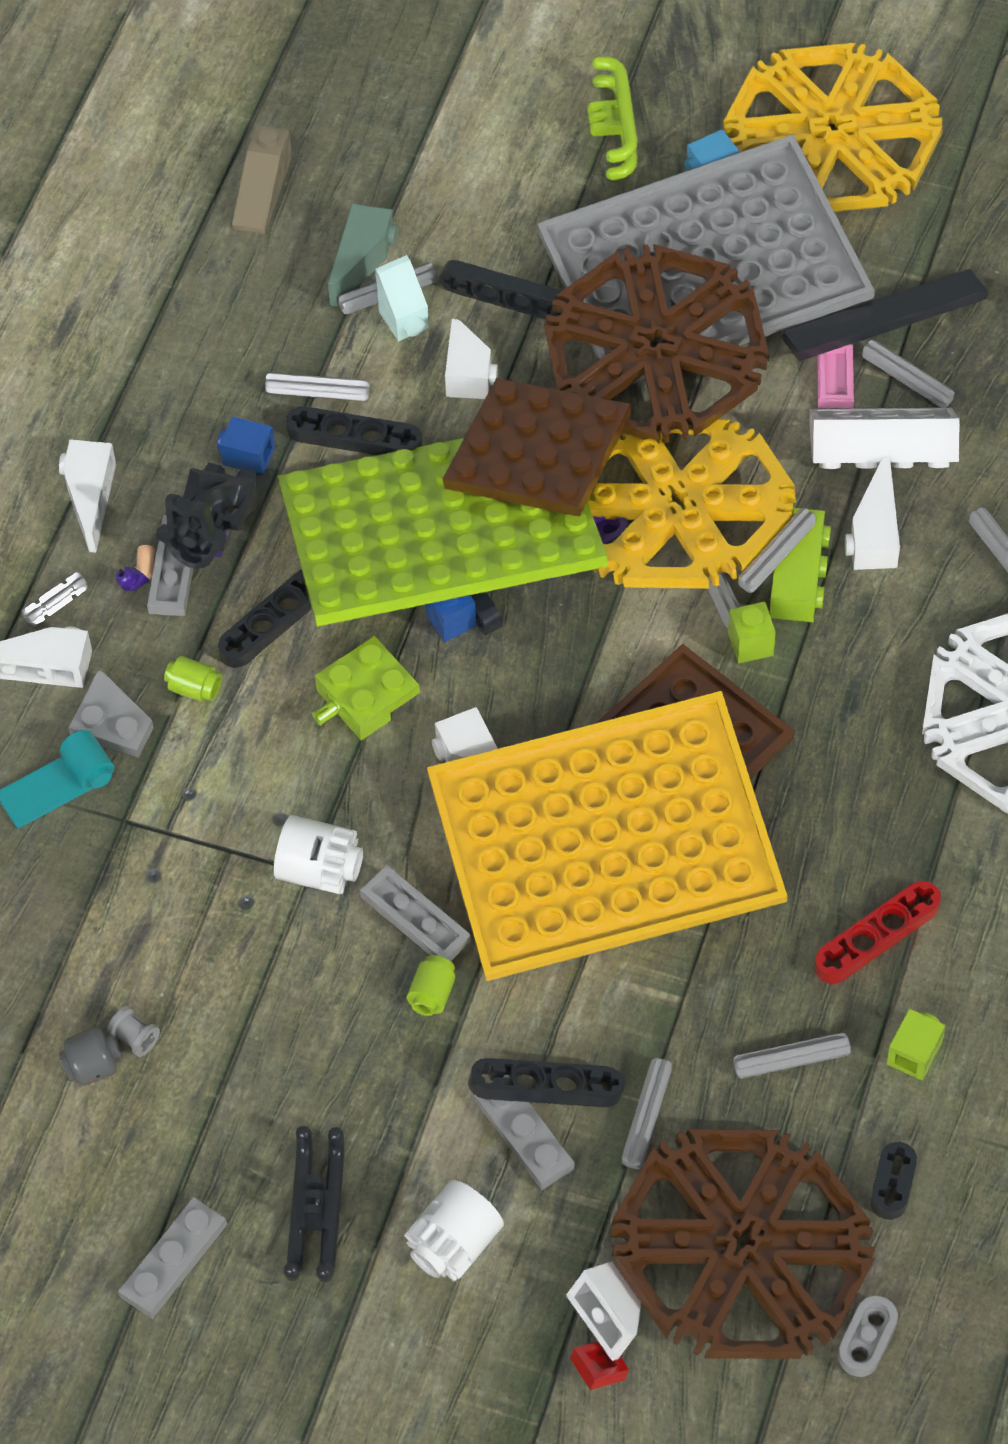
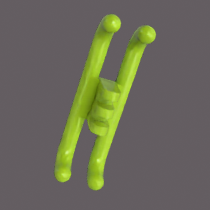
M598 56L592 61L593 67L597 70H609L614 76L598 74L593 77L592 83L597 88L611 89L614 92L615 100L591 102L587 105L590 133L595 137L620 135L622 147L611 149L606 153V159L610 163L624 161L620 166L608 168L606 171L607 179L616 181L632 174L637 166V133L628 74L625 66L613 57Z

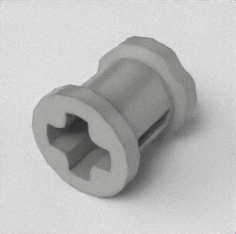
M124 1006L110 1020L107 1032L108 1036L113 1034L115 1039L119 1038L132 1047V1053L137 1057H142L155 1045L160 1029L154 1024L147 1025L135 1016L132 1008Z

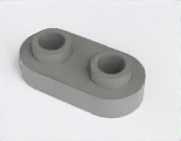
M871 1296L864 1299L857 1307L840 1343L838 1353L839 1363L848 1374L863 1377L870 1375L877 1369L893 1336L898 1320L897 1309L890 1300L882 1296ZM872 1317H878L883 1321V1324L873 1326L868 1320ZM861 1352L867 1359L858 1362L852 1358V1354Z

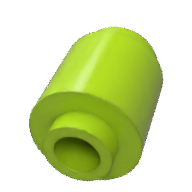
M179 656L176 661L171 660L164 674V681L168 682V690L200 702L205 700L212 702L219 693L222 684V674L216 672L213 666Z
M429 955L425 958V961L419 964L407 994V1001L415 1012L424 1016H432L433 1014L443 1012L456 979L454 973L455 966L450 960L438 955Z

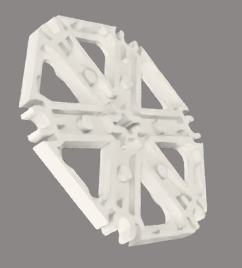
M1008 614L957 629L955 634H951L948 639V645L955 649V651L949 652L942 647L937 649V654L933 656L922 735L925 734V744L931 742L941 743V746L932 749L931 755L933 760H937L936 765L1008 814V786L997 787L965 764V758L968 755L1008 742V664L981 647L986 641L1008 635ZM950 680L963 682L994 703L993 705L949 719H944L941 715L944 686Z

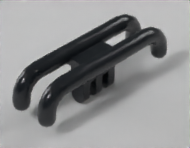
M300 1126L296 1130V1163L287 1262L283 1268L285 1277L290 1281L297 1280L302 1272L306 1230H322L320 1260L316 1270L317 1277L322 1282H329L334 1276L345 1149L344 1132L339 1127H332L328 1132L326 1189L324 1188L323 1177L311 1174L312 1132L308 1126Z

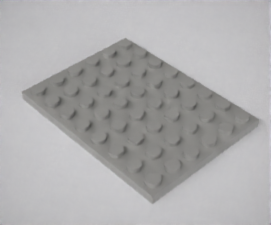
M794 134L537 223L540 238L564 289L618 250L623 262L625 261L624 250L628 247L633 257H641L644 254L643 245L645 244L650 247L651 256H655L653 244L730 264L731 269L735 268L738 270V279L733 284L739 285L743 281L748 280L750 282V289L754 287L765 337L874 298V288ZM673 269L662 272L660 276L668 310L707 281L702 277ZM619 279L609 280L583 301L587 304L632 316L625 283ZM729 312L699 334L739 346L750 342L744 316L739 312ZM656 337L654 342L650 341V346L656 347L658 343H662V338ZM590 344L598 361L613 351ZM643 375L634 383L644 380L645 376Z

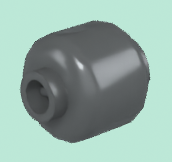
M96 1027L67 1038L64 1042V1051L59 1052L61 1062L70 1081L77 1079L82 1085H90L113 1075L117 1070L115 1059L122 1056L114 1035L105 1036L104 1032Z

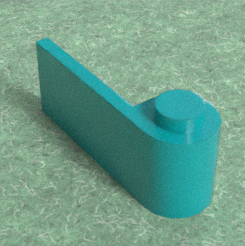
M80 730L68 736L60 746L61 758L0 789V804L16 829L25 826L92 789L105 786L111 780L115 766L90 730Z

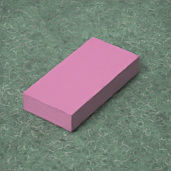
M853 344L817 355V408L853 409Z

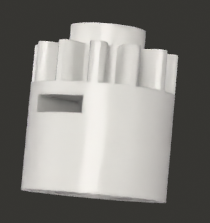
M290 815L283 826L274 860L275 879L343 894L345 886H348V882L356 881L362 864L363 848L356 847L358 844V839L356 838L357 831Z
M450 1180L404 1236L408 1239L407 1245L414 1249L410 1254L413 1261L423 1271L435 1278L440 1276L445 1278L448 1276L451 1280L456 1281V1279L461 1278L504 1226V1223L498 1211L480 1193L460 1181Z

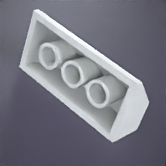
M953 408L809 409L811 458L813 463H819L820 468L837 469L841 468V463H856L855 467L876 468L877 463H880L883 457H890V462H892V467L911 468L913 467V462H928V467L946 468L949 467L950 462H959V417Z

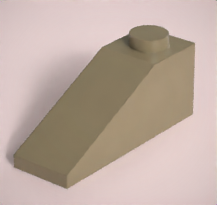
M256 125L246 154L232 229L266 234L292 159L289 130Z

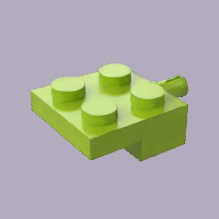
M373 636L315 675L317 692L327 703L313 711L312 716L318 725L321 726L338 714L362 741L391 721L390 713L420 693V685L385 646Z

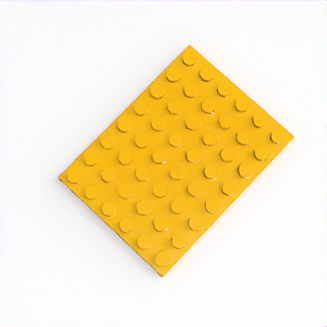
M722 691L427 767L432 791L486 982L787 902L788 896Z

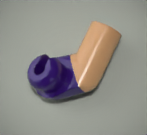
M150 545L139 546L137 549L136 566L132 569L124 567V571L120 569L117 572L116 582L121 585L123 590L136 591L152 579L155 564V548Z

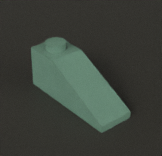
M352 204L328 282L330 306L337 307L339 305L338 297L341 294L355 290L387 258L390 245H396L399 227L393 223V210Z

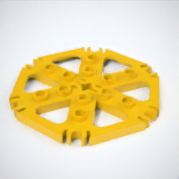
M856 43L779 50V54L775 52L771 54L772 66L765 65L761 60L757 62V70L753 65L724 119L723 130L728 137H734L730 139L740 153L794 134L821 188H823L837 158H839L868 187V191L863 195L836 198L826 197L834 212L888 207V202L896 203V189L901 190L905 195L910 194L911 187L915 190L942 135V117L932 118L939 116L940 106L937 104V99L888 52L883 61L881 49H878L874 56H866L865 44H861L858 47L857 53H855ZM837 64L843 68L829 96L824 94L800 69L807 66ZM880 80L891 81L911 100V102L864 107L875 83ZM763 91L772 93L793 113L752 118L745 117L756 95ZM834 124L838 130H831L828 125ZM912 137L917 139L921 145L911 165L905 169L900 167L874 141Z
M718 419L698 434H708L711 440L682 471L664 445L661 430L657 431L659 443L653 439H641L621 433L622 440L618 439L609 459L615 454L626 456L643 484L597 483L588 500L593 516L605 517V520H616L615 517L634 520L614 542L603 544L607 554L608 567L599 568V575L602 578L607 573L615 571L613 573L615 584L620 585L623 583L624 587L710 589L709 580L712 585L717 587L720 585L718 574L726 572L730 574L733 580L737 579L736 566L743 572L794 516L792 503H796L795 485L761 434L758 433L757 437H755V430L752 428L747 433L739 435L741 433L739 422L731 424V420ZM688 425L689 435H694L691 425ZM673 429L669 432V434H682V432L678 429ZM753 455L759 459L771 477L767 483L761 485L722 484L747 457ZM672 494L676 500H679V502L681 503L684 502V510L682 509L681 505H678L676 502H672ZM714 521H765L746 543L740 546L728 544ZM674 534L692 561V564L686 567L646 566L650 559Z

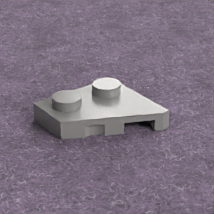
M98 671L68 729L70 735L80 730H90L101 746L139 758L154 727L152 719L104 672Z

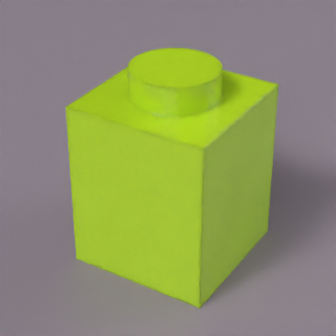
M766 602L729 609L728 635L738 664L774 656L776 631Z
M909 1009L889 1046L887 1065L923 1081L943 1043L946 1025L940 1023L935 1016L929 1013H918Z

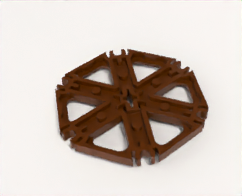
M645 244L643 245L644 254L641 257H633L628 247L624 250L625 261L623 262L618 250L557 294V300H553L552 308L554 312L561 313V315H546L544 328L556 390L611 400L644 375L652 417L645 422L628 419L622 433L641 439H653L659 443L657 431L661 430L663 441L668 443L670 442L669 432L671 430H680L683 439L686 440L689 437L688 425H691L695 437L756 392L758 385H761L762 375L752 370L756 368L767 370L769 352L754 287L750 289V282L748 280L743 281L739 285L733 284L738 279L737 269H731L730 264L653 244L655 256H651L650 247ZM673 269L702 277L707 281L668 310L660 276L662 272ZM619 279L625 283L632 316L587 304L583 301L609 280ZM729 312H739L744 316L750 344L748 347H742L699 334ZM656 337L662 338V343H658L656 347L650 346V341L654 342ZM579 340L613 350L577 377L573 378L568 374L563 346L567 341ZM681 369L729 383L731 390L706 410L694 412L689 409Z
M687 1129L686 1134L679 1132L676 1135L675 1143L679 1150H672L664 1140L661 1141L658 1150H656L655 1146L652 1149L611 1223L610 1236L612 1238H623L627 1242L626 1244H614L612 1257H615L613 1263L666 1339H668L670 1331L677 1326L673 1344L678 1346L684 1336H692L697 1341L693 1354L699 1355L702 1353L705 1344L710 1343L711 1346L706 1351L704 1359H801L802 1354L808 1356L813 1350L814 1346L808 1339L810 1336L818 1338L823 1346L828 1345L831 1337L834 1340L875 1259L872 1258L875 1247L862 1246L858 1242V1240H870L873 1229L869 1227L871 1222L816 1148L813 1156L806 1160L810 1144L805 1142L800 1151H791L787 1147L791 1136L788 1133L781 1137L778 1145L774 1144L780 1130ZM752 1152L759 1156L761 1165L741 1201L707 1155L709 1153ZM658 1180H668L674 1184L698 1219H641L639 1209L653 1184ZM803 1181H810L816 1184L839 1216V1221L779 1219L797 1185ZM748 1228H751L748 1245L740 1249L737 1257L734 1256L737 1249V1239L739 1240L742 1235L745 1236ZM724 1247L727 1248L724 1254H721ZM746 1259L749 1260L747 1266L743 1265ZM649 1264H706L684 1306L678 1310L670 1309L664 1305L643 1274V1269ZM787 1265H835L840 1267L844 1271L846 1279L831 1308L821 1311ZM744 1284L748 1286L778 1328L779 1335L776 1339L771 1341H734L724 1336L722 1325Z

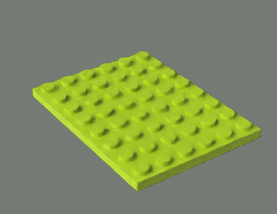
M464 438L436 442L431 445L417 447L411 451L402 449L392 453L368 456L357 460L278 475L279 488L317 627L608 567L607 554L588 502L579 517L444 489L443 477Z

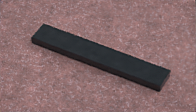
M968 269L783 330V341L799 362L985 300L987 289L972 270Z

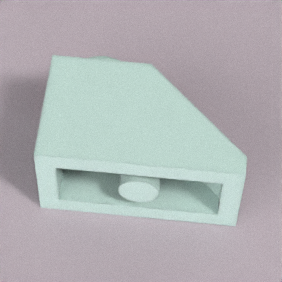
M406 255L376 268L379 313L397 341L416 336L423 330L428 329V306L408 256Z

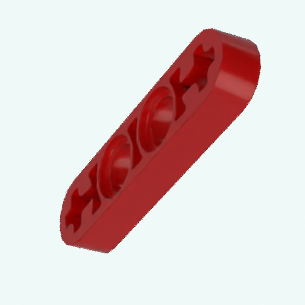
M918 881L911 884L821 947L815 957V973L818 978L829 984H838L931 920L938 913L941 894L937 886L927 881ZM916 896H919L921 899L929 897V905L927 906L922 902L914 907ZM912 907H914V908H913V912H912V916H911V913L909 912V910H910ZM889 914H895L902 918L904 924L898 929H890L883 924L882 919ZM859 935H865L872 939L874 945L868 950H859L854 947L852 940ZM843 949H845V951H846V953H847V955H845L844 957H843ZM841 958L839 969H836L834 966L825 967L826 959L835 962Z

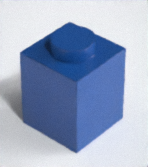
M232 416L227 429L220 431L217 440V449L221 451L223 465L240 470H252L256 474L263 476L275 450L273 427Z
M470 595L425 604L426 617L444 642L476 627L475 601Z

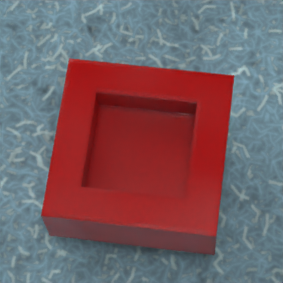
M599 1341L574 1348L570 1357L571 1362L590 1390L624 1381L629 1372V1368L621 1356L612 1361Z

